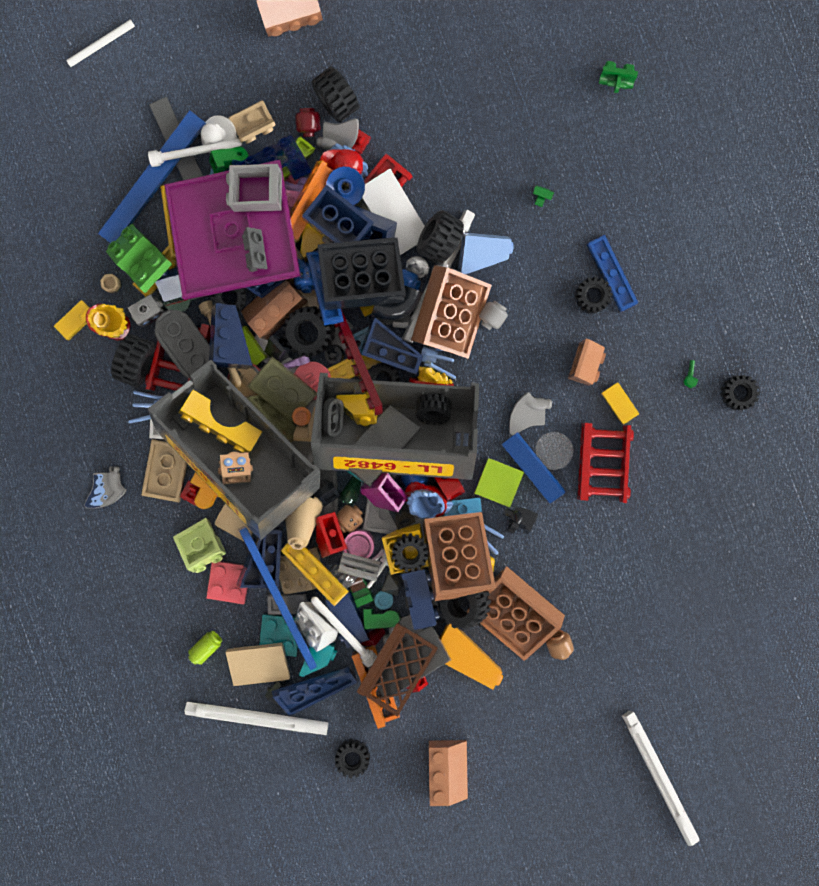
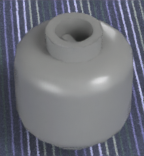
M495 300L493 303L488 302L479 314L480 319L483 320L481 324L489 330L492 327L499 329L508 316L507 308Z

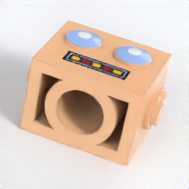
M230 452L226 455H220L218 473L222 475L223 485L251 482L253 466L250 464L251 459L248 452Z

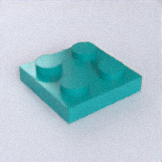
M264 613L259 645L283 643L286 656L296 657L298 646L282 615H268Z

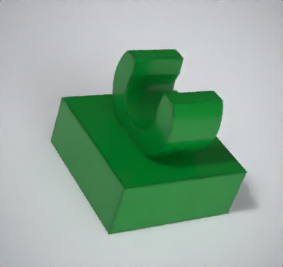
M535 185L533 194L538 195L535 205L542 207L545 198L552 199L554 191Z

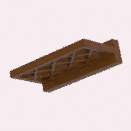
M397 623L358 688L357 693L366 696L398 717L438 647L412 632L401 623ZM407 633L413 637L415 645L404 648L402 639ZM423 645L430 647L432 651L429 656L421 658L418 647ZM416 648L418 659L407 661L405 650ZM402 651L405 662L394 665L392 658L394 652ZM419 661L421 670L419 673L411 675L408 664ZM405 665L408 676L397 678L395 667ZM392 668L394 679L384 682L383 671ZM409 678L411 687L408 691L400 692L398 681ZM395 682L398 693L387 695L385 684ZM382 685L383 697L377 698L370 694L375 686ZM399 696L400 705L397 710L389 705L388 698Z

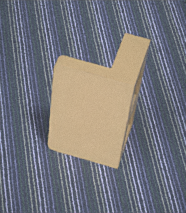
M315 406L310 422L305 426H296L293 435L294 441L311 442Z

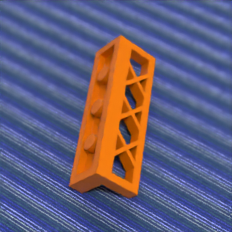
M322 160L317 161L290 210L294 240L298 241L307 224L303 220L302 215L326 186L327 178L333 171Z
M375 646L365 647V649L372 650L378 656ZM354 651L352 659L362 683L369 670L361 662L360 654ZM376 686L375 689L373 688V690L371 691L370 694H372L373 696L379 698V697L376 695V690H377V688H378V687ZM390 697L389 705L397 710L394 697ZM367 698L378 729L385 727L386 722L400 717V714L398 717L394 714L384 717L383 707Z

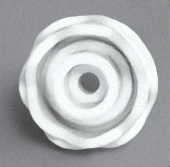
M415 256L407 260L406 270L417 274L419 278L428 274L429 267L424 258Z

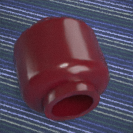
M300 108L299 112L295 114L296 131L303 133V137H315L314 133L321 130L320 114L315 111V108Z

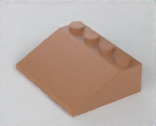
M434 265L411 341L469 358L481 320L479 314L485 307L491 284L453 269Z
M482 512L424 519L423 533L428 549V564L434 601L454 599L496 588Z
M506 566L494 578L496 588L487 590L490 594L487 597L491 599V604L488 607L491 609L490 612L486 613L488 615L486 619H483L480 624L525 661L561 628L565 615Z

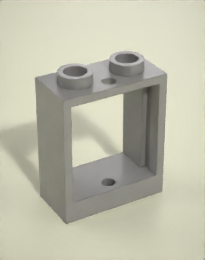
M278 164L229 166V173L226 175L229 186V193H226V202L234 212L281 211L282 171ZM269 177V201L239 202L240 178Z

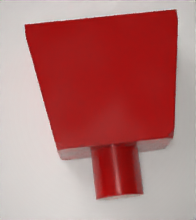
M435 477L448 501L465 493L458 479Z

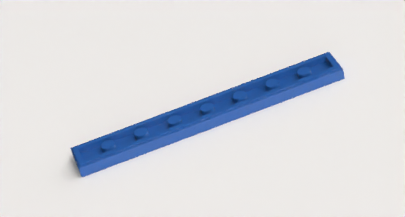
M189 111L160 151L165 153L189 148L206 123ZM181 158L166 160L161 166L152 167L149 164L98 234L110 243L116 241L121 236L122 230L129 227L135 221Z
M247 527L239 528L238 531L310 670L315 669L317 665Z

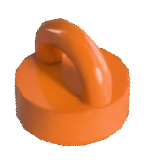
M298 407L294 410L292 420L297 426H305L310 422L311 412L307 408Z

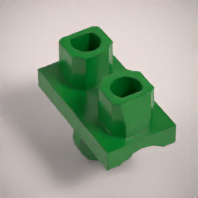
M607 61L605 66H603L598 84L614 87L613 93H618L620 88L633 89L638 71H634V65L626 64L621 69L616 68L615 62Z

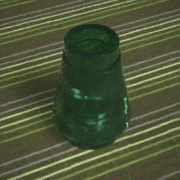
M352 476L341 491L339 500L353 506L357 502L362 481Z

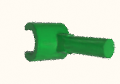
M690 360L689 372L683 382L685 386L691 389L698 382L697 378L692 377L694 374V360Z

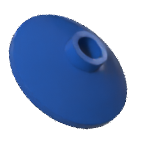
M339 167L333 170L326 181L330 188L352 205L357 204L365 192L363 177L357 170L351 167ZM343 183L349 184L348 190L342 189Z

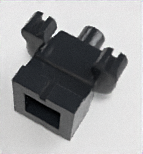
M518 507L514 510L506 508L503 514L510 517L509 522L512 523L507 529L508 532L514 533L518 528L524 530L523 533L527 535L531 532L538 517L537 513Z

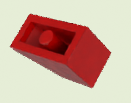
M335 512L316 518V541L322 558L348 549Z

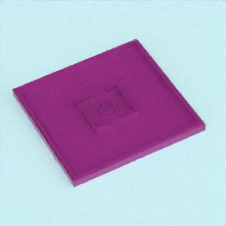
M280 160L272 161V162H267V163H262V164H278V166L280 167V169H281V171H282V165H281ZM229 171L164 184L181 293L184 300L301 276L283 171L281 211L234 212L226 202V193H229L226 175ZM269 177L240 178L239 202L269 201ZM246 227L262 230L267 262L266 270L257 269L255 272H249V268L246 267L245 254L249 253V250L246 251L244 249L242 238Z

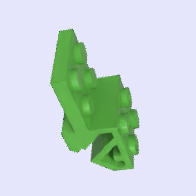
M133 224L124 228L121 236L116 241H112L106 250L115 264L125 271L144 293L172 265L165 255Z

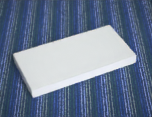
M389 169L365 184V192L362 199L370 212L397 222L395 238L398 237L401 255L418 244L420 234L425 226L393 172Z

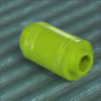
M215 631L207 632L188 651L189 660L195 665H202L221 646L222 638Z

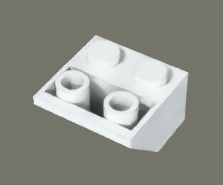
M311 602L299 604L295 623L300 633L302 632L306 637L308 645L318 652L334 642L338 635L336 628Z

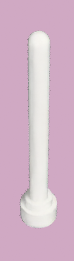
M233 139L165 153L153 150L148 151V157L151 166L157 167L161 166L166 160L209 153L218 149L240 147L242 143L239 139Z
M312 597L311 603L360 654L361 662L366 667L372 666L377 655L372 650L365 649L317 597Z

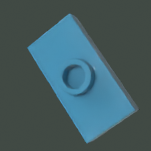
M480 498L451 501L453 503L452 508H450L448 513L443 514V517L482 512Z

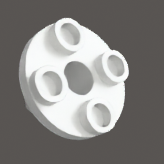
M223 116L210 117L201 130L203 145L238 139L234 124Z

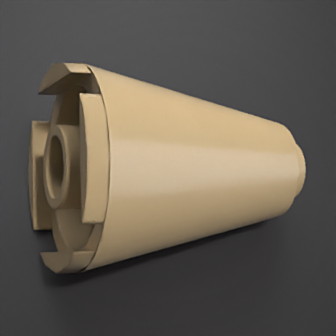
M315 496L314 499L309 497L285 518L288 544L294 549L299 550L308 545L316 526V518L320 517L322 512V502Z

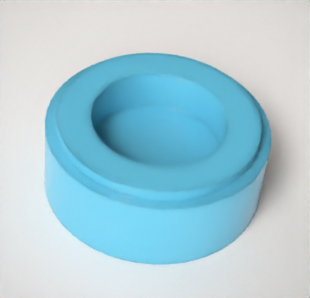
M380 590L375 595V605L381 610L389 609L393 604V595Z

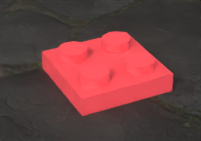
M224 561L212 563L206 599L245 604L248 588H239L237 586V581L244 565Z

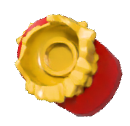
M96 304L82 310L83 313L79 315L80 320H85L91 331L116 341L123 340L130 330V321L125 316L124 309L117 308L116 305Z
M419 367V376L417 378H409L411 383L454 386L452 380H448L446 373L440 375L439 372H435L430 367Z

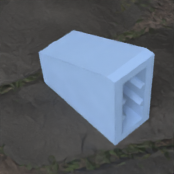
M463 232L458 272L466 275L509 259V254L513 252V242H511L508 236Z

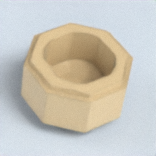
M105 274L100 280L101 288L108 293H115L121 287L120 279L114 274Z

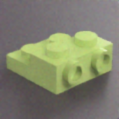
M207 518L173 537L187 570L193 573L204 571L206 565L211 562H220L223 559L222 556L226 554L220 538L216 536Z

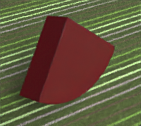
M376 628L368 633L369 640L362 642L361 645L376 646L385 634L384 629Z

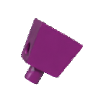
M382 473L370 487L364 483L360 489L361 494L366 496L375 507L399 512L408 498L388 473Z

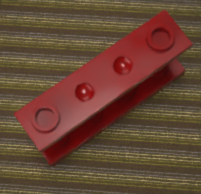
M201 324V328L198 329L208 343H210L211 326ZM159 341L157 342L150 374H147L145 379L146 389L155 391L156 386L178 390L183 384L158 378L161 367L180 372L174 362L163 360L165 350Z
M581 423L578 500L588 501V496L591 497V495L619 496V502L627 503V499L630 498L631 494L630 487H628L630 441H633L634 431L631 430V425H624L623 431L595 430L592 427V423ZM595 437L622 439V450L594 449V447H591V441ZM594 456L621 458V469L593 468V466H590V459ZM589 477H620V489L592 487V485H589Z

